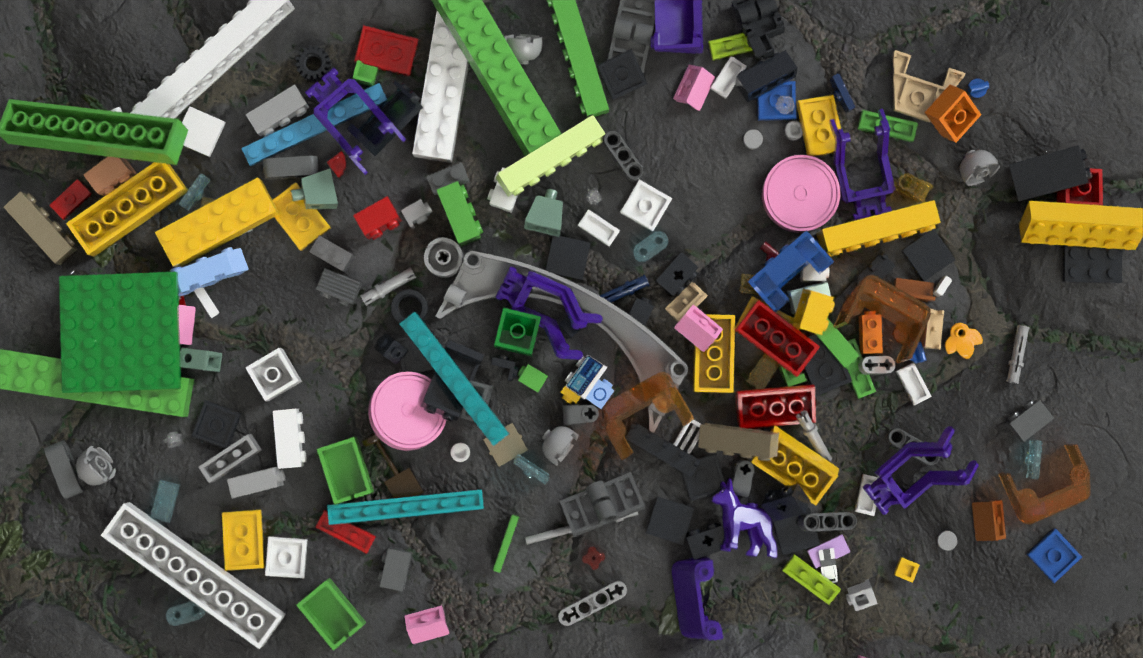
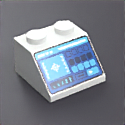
M589 355L586 358L582 357L576 364L579 367L576 372H570L565 379L567 382L566 387L582 399L586 398L607 368Z

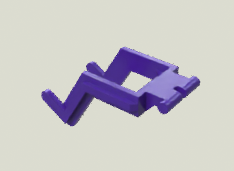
M333 67L321 78L326 83L323 87L317 81L305 93L309 98L314 96L320 103L314 108L315 117L339 143L349 158L366 175L368 172L360 164L362 159L359 157L363 151L357 145L352 148L329 121L328 110L348 93H356L382 123L378 128L383 134L388 131L391 134L395 132L403 142L406 139L355 79H348L342 84L336 77L338 71Z
M878 109L880 121L879 126H875L874 130L875 135L878 136L877 155L884 182L880 187L854 192L849 188L844 163L846 142L851 141L849 132L844 133L843 129H837L834 119L829 120L835 139L834 166L840 186V193L843 202L846 204L854 203L856 213L853 214L854 221L871 217V210H873L874 216L892 211L890 206L886 207L885 196L891 195L894 192L895 185L888 158L890 126L883 109Z
M509 267L503 280L504 283L501 284L496 298L498 300L507 299L512 305L511 310L540 316L539 326L544 328L558 358L582 359L583 353L581 351L569 350V345L566 343L555 319L527 308L524 304L532 288L536 286L560 297L571 321V326L574 329L584 328L588 323H601L603 317L599 314L583 313L572 289L531 271L528 272L527 276L517 273L516 268Z
M952 426L944 429L938 442H909L874 472L878 479L871 485L865 484L863 486L865 492L874 501V504L883 515L889 512L888 508L891 505L899 504L905 509L932 485H967L970 483L978 468V463L975 460L968 463L965 471L963 469L958 471H929L904 493L891 477V474L912 456L949 457L952 449L949 441L955 431Z

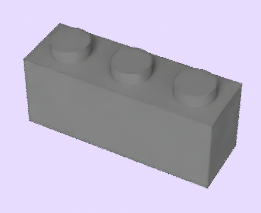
M293 85L247 113L246 116L260 137H266L272 134L278 126L283 127L289 124L291 118L295 116L300 117L305 114L309 106L296 85Z
M247 434L200 465L199 469L207 481L212 483L262 451L253 435Z

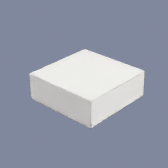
M948 276L942 277L933 290V294L937 297L943 295L952 279Z

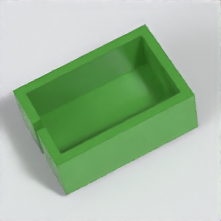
M457 181L437 189L460 247L482 239L480 234L483 233L479 221H474L473 216H476L471 202L467 204L466 199L469 196L464 184L460 186Z
M357 437L317 449L334 505L374 492Z
M330 578L297 604V607L333 651L366 623Z

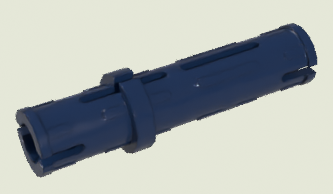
M643 275L630 282L626 281L625 284L600 295V297L612 303L629 294L633 295L635 291L649 286L646 276Z

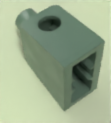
M331 169L302 178L300 182L301 189L291 190L292 200H304L306 209H337L338 201Z
M547 189L545 197L536 196L525 219L524 229L560 237L563 202L556 200L557 191Z
M189 348L181 349V367L220 372L222 353Z

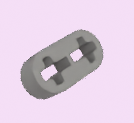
M869 356L859 361L858 369L865 375L887 374L895 369V361L890 356ZM885 362L888 364V367H880V364ZM865 363L874 364V367H865Z

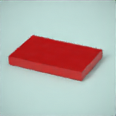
M363 25L354 63H357V60L365 65L410 76L419 39Z

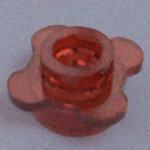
M593 546L589 547L588 553L582 557L583 563H588L593 570L598 569L600 562L605 559L604 553H599Z

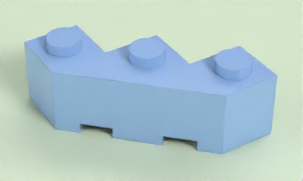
M229 247L215 256L209 258L202 257L191 265L171 269L170 272H178L179 297L188 295L196 289L214 285L223 279L238 276L249 270L241 248L233 250L232 247Z

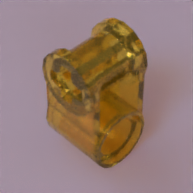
M909 173L897 177L894 181L895 189L898 192L909 196L918 203H925L929 191L934 187L929 182ZM902 178L908 181L907 188L902 186Z

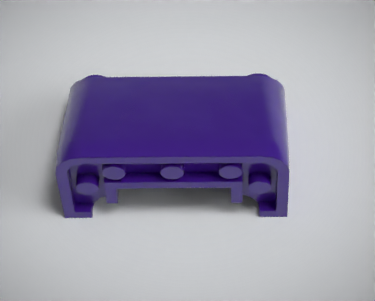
M655 0L654 36H651V48H654L655 52L703 53L702 0Z
M709 556L695 560L693 558L679 560L672 566L679 629L682 635L687 638L704 640L723 639L721 625L714 620H709L703 611L700 582L710 580L714 574L713 561Z

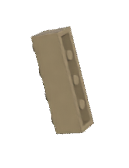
M20 191L4 208L55 264L61 265L78 250L74 246L75 241L69 235L65 236L61 232L62 227L56 221L52 222L48 218L50 214L43 207L39 208L35 204L37 200L30 193L26 194Z
M706 423L700 425L698 448H704L705 452L716 453L718 450L723 451L724 455L738 453L743 458L758 456V460L769 461L770 458L777 456L779 433Z

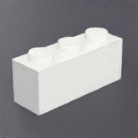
M299 409L273 411L278 469L304 466L306 452L302 450V443H305L304 432H301L300 424H303L302 412H299Z

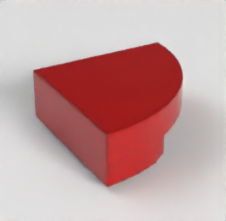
M342 151L327 161V164L338 178L342 176L346 169V158Z

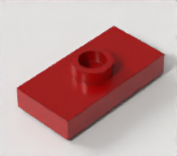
M77 179L49 206L65 220L92 193Z

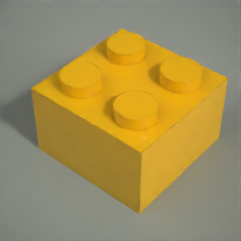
M803 288L792 326L822 335L823 331L825 332L828 327L827 317L834 308V297Z

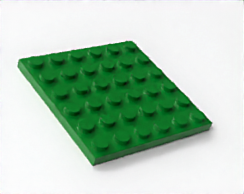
M178 272L59 276L62 393L181 389Z

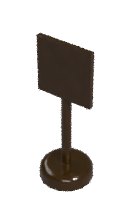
M374 432L362 440L363 445L366 447L376 443L395 475L384 481L393 498L414 497L424 493L410 468L398 473L383 448L380 439Z

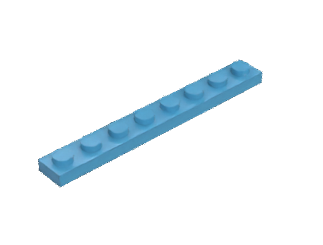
M380 83L364 90L377 106L384 104L387 100ZM355 94L328 110V119L334 126H337L370 109ZM313 114L241 149L249 165L253 166L263 161V159L270 158L327 131V129Z

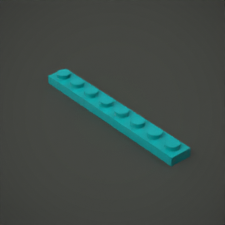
M414 312L401 322V327L491 444L495 446L510 433L419 315Z
M482 490L327 505L329 525L481 510L484 509Z

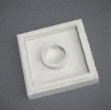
M189 106L182 122L188 129L183 146L210 157L225 122Z
M639 179L620 213L653 232L672 198Z
M269 536L265 576L305 578L308 539Z

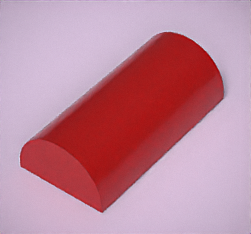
M760 300L755 303L735 329L737 333L796 378L820 348L819 345Z
M814 385L736 391V413L740 428L748 429L800 424L796 415L799 413L802 416L801 411H807L811 421L816 423Z

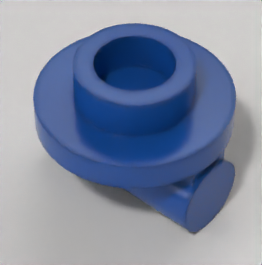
M974 79L968 85V92L974 98L984 96L987 89H989V82H984L981 79Z
M922 342L909 346L907 355L910 361L917 364L927 360Z

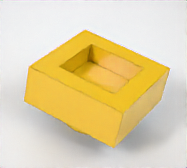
M566 386L561 391L563 394L562 399L570 404L572 402L577 403L581 398Z
M900 557L893 575L913 583L920 565Z

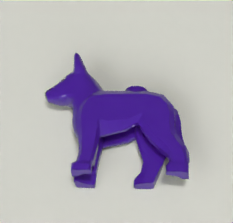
M730 478L727 485L722 481L721 490L710 498L713 503L719 504L722 507L724 543L721 545V550L729 552L730 549H737L739 532L747 530L750 548L746 551V556L756 557L764 543L767 546V556L773 559L777 558V544L772 534V519L765 510L758 508V504H741L733 491Z

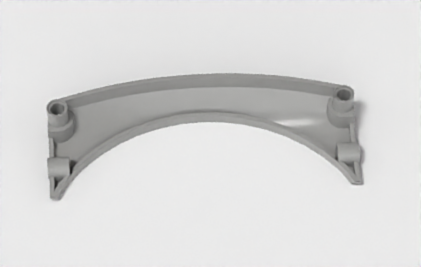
M470 251L465 255L460 271L454 283L448 288L444 301L435 317L441 319L460 307L477 301L496 298L501 284L504 283L503 280L509 267L516 268V272L521 275L527 276L528 272L531 271L572 289L580 308L585 313L599 314L603 317L601 323L595 324L602 328L620 346L630 360L645 394L649 414V430L653 433L655 432L662 416L666 414L677 388L688 372L686 363L664 342L617 306L563 277L529 264L476 251ZM471 256H477L479 260L474 266L468 264V259ZM536 286L532 288L528 296L563 305L560 297ZM676 364H680L684 368L681 375H676L673 371Z

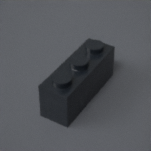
M786 50L781 53L777 52L768 60L758 62L751 69L741 71L736 76V87L748 103L795 78L798 67Z

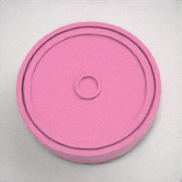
M809 155L790 156L777 163L766 176L762 188V202L767 215L776 225L790 232L804 233L806 230L810 232L821 227L834 215L840 201V186L833 170L822 160Z
M416 372L397 373L385 379L372 394L368 408L369 421L377 437L388 446L404 451L417 450L431 443L442 432L446 424V420L442 418V415L428 413L421 407L431 382L430 378Z

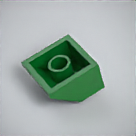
M503 308L494 348L532 357L541 317Z

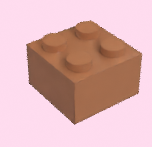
M106 157L85 173L84 177L98 194L105 197L137 173L126 159Z

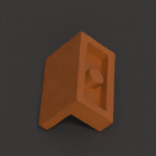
M895 278L893 297L933 302L936 298L933 297L934 283Z
M1002 500L972 503L976 541L1006 539Z

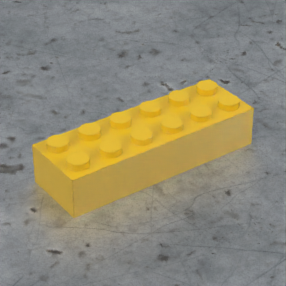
M154 162L66 224L86 253L95 257L186 194L188 189L170 164Z
M256 178L156 231L155 234L172 266L182 267L280 213L262 180Z
M935 200L825 228L816 234L819 245L830 257L843 253L842 250L845 249L848 253L861 248V245H865V248L880 243V240H883V243L893 241L899 238V235L902 238H906L916 234L918 230H920V233H925L935 229V225L941 222Z
M1029 201L1019 223L1021 242L1136 250L1143 237V208Z

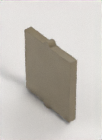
M513 423L505 427L510 434L497 445L493 446L488 438L483 439L490 450L489 454L494 457L499 467L528 450L522 440V435H519Z

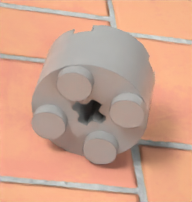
M448 238L434 239L428 244L424 253L426 267L432 274L441 278H448L457 274L464 261L460 246ZM443 253L446 256L449 255V257H447L446 262H443L442 260L439 261V259L442 258L441 254Z

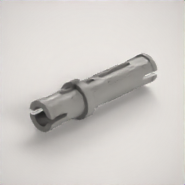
M411 267L386 282L380 285L376 284L375 288L360 296L367 306L379 298L383 299L386 294L411 281L416 276Z
M1017 326L1012 357L1008 362L1010 367L1006 382L1019 384L1021 367H1024L1022 362L1030 329L1027 326Z
M801 411L802 416L798 413L796 418L803 428V434L808 437L817 454L831 461L832 456L817 432V426L813 424L807 411Z

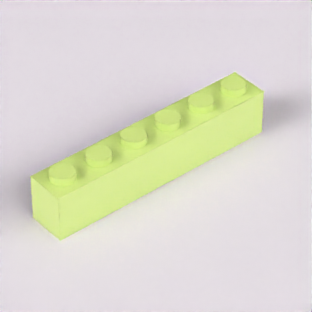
M592 115L499 172L496 180L508 197L512 194L517 196L524 191L523 188L525 186L535 185L543 175L548 177L556 171L555 168L559 165L564 167L572 161V157L576 155L580 157L587 152L586 149L590 146L594 148L601 144L605 132Z

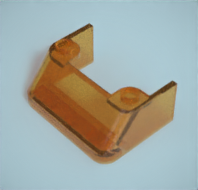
M875 275L866 276L845 301L833 327L837 329L848 324L851 316L859 315L864 307L871 311H876V314L896 324L893 330V337L903 346L895 362L901 363L910 360L930 319L931 310L929 306Z
M658 372L607 401L603 406L606 433L621 460L626 459L633 453L624 437L626 428L622 420L654 403L656 409L662 413L675 410L683 426L694 420L693 415L669 374Z
M1077 444L1064 445L1074 466L1069 474L1072 484L1041 498H1037L1036 493L1029 488L1017 491L1010 473L998 474L1020 522L1033 524L1089 498L1091 494L1090 472Z

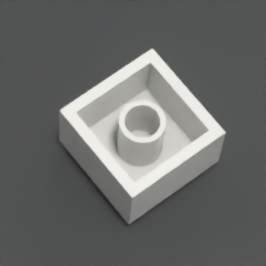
M282 348L274 350L246 367L265 401L274 399L302 382Z

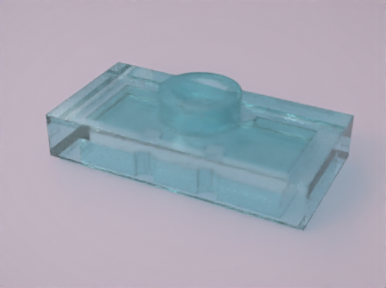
M201 173L179 202V205L189 211L194 202L202 198L204 195L203 190L211 179Z
M1030 440L1029 453L1025 457V464H1027L1026 478L1039 479L1042 441Z
M517 454L513 463L523 469V473L531 479L535 477L546 485L549 480V474L520 454Z
M160 480L151 518L166 522L171 521L180 484Z

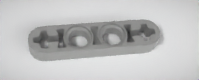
M618 580L566 606L559 612L558 618L560 623L564 626L572 625L623 598L627 593L625 583ZM615 585L623 586L622 594L619 595L616 592L612 594L614 598L610 600L606 589L609 588L610 592L615 590ZM599 593H603L607 597L604 604L596 602V596ZM582 602H586L590 606L587 613L579 611L578 607ZM575 606L579 617L576 618L574 614L570 617L571 621L563 620L564 612L568 614L574 612L572 607Z

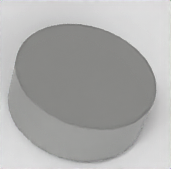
M791 121L785 126L784 134L789 140L796 141L802 137L803 132L800 122Z
M749 130L743 137V143L748 149H757L763 141L762 134L757 130Z
M942 531L937 536V544L943 550H952L957 545V537L953 532Z

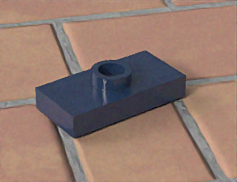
M836 74L829 81L834 89L833 95L836 101H840L847 114L855 108V105L840 74Z

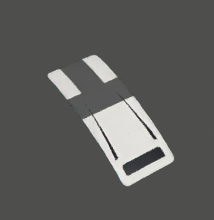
M834 549L819 550L822 575L833 583L838 582Z

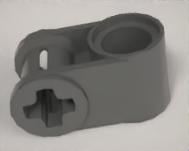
M576 404L562 406L563 425L594 422L599 417V409L595 405ZM589 408H592V411L596 412V415H593L592 419H589V416L585 415V412H588Z
M741 459L736 463L731 481L734 493L748 498L754 466L746 459ZM745 464H747L749 471L746 470L745 473H743L740 467H743Z

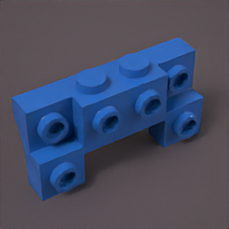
M807 230L790 245L787 244L779 251L780 254L766 261L765 267L748 281L774 312H777L790 301L781 288L809 263L819 274L834 263L833 259Z

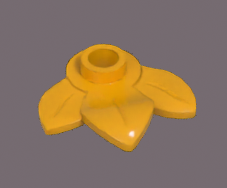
M956 323L951 327L950 337L945 342L946 352L952 354L957 351L961 357L969 359L974 352V345L982 344V336L976 329H970L964 323ZM959 330H963L962 335L959 336Z

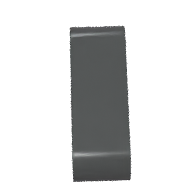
M608 132L604 137L605 148L629 181H639L643 174L641 164L618 132ZM609 137H615L618 140V143L616 145H610L607 142V139ZM625 152L629 158L626 161H621L618 158V154ZM637 168L639 175L633 177L629 174V170Z
M318 156L263 159V175L265 180L304 178L319 172Z
M896 428L888 430L885 435L886 442L898 450H901L909 442H922L907 432ZM894 432H897L900 435V438L896 443L893 442L891 439V436ZM912 456V458L925 465H934L939 461L940 456H933L929 462L925 459V456Z
M62 440L45 447V455L62 496L68 499L84 492V484L78 477L76 464L67 443Z
M850 512L808 513L800 515L797 524L803 531L850 530L856 526L857 519ZM845 516L848 519V523L846 526L843 524V518ZM826 517H828L830 521L828 526H826L824 523ZM807 518L811 519L810 527L806 525Z

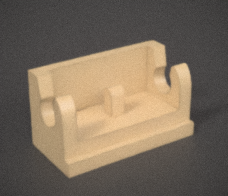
M691 282L665 310L679 322L692 305L697 307L708 295L695 283Z
M924 310L921 338L923 348L941 349L944 310Z

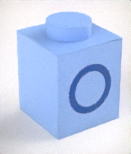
M605 379L603 381L598 380L585 399L599 409H602L614 392L612 389L613 385Z

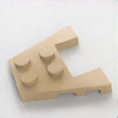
M894 50L893 111L931 122L924 112L949 85L956 87L965 76V73L948 68L943 85L940 86L905 74L911 55Z

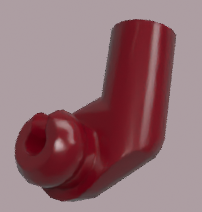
M766 241L760 247L767 254V261L779 255L778 251Z

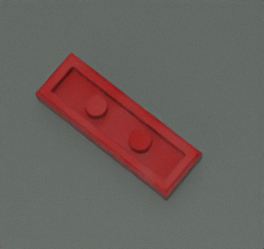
M324 510L316 525V528L366 554L376 538L375 535L352 523L329 525L327 510Z

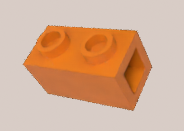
M865 311L864 315L859 316L861 354L883 353L881 315H876V311Z

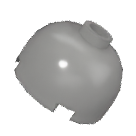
M520 34L516 38H514V35L504 36L520 64H529V60H534L539 56L542 49V37L528 34Z
M971 150L965 154V158L960 164V174L968 186H974L984 182L983 177L987 175L992 177L998 171L1000 165L992 153L986 150Z
M563 426L556 427L552 431L547 430L542 437L544 440L542 450L545 457L557 466L558 460L562 462L573 448L572 440L575 439L577 441L579 435Z
M90 446L78 456L76 461L78 477L90 485L106 483L115 476L116 472L115 468L112 469L110 464L113 463L112 458L102 448L97 447L95 449L93 446Z

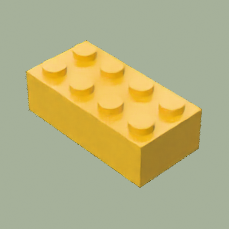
M705 314L723 330L705 352H702L694 345L693 392L733 393L735 315Z
M774 426L770 432L779 433L777 456L770 458L769 461L758 460V456H753L751 463L784 485L799 484L810 499V502L816 506L838 477L839 468L777 426Z

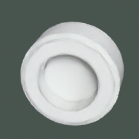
M457 443L451 449V456L457 462L466 461L470 456V448L465 443Z

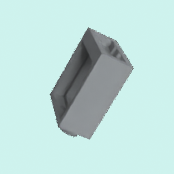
M278 467L227 479L232 498L284 485L283 481L286 480L284 471L278 469Z

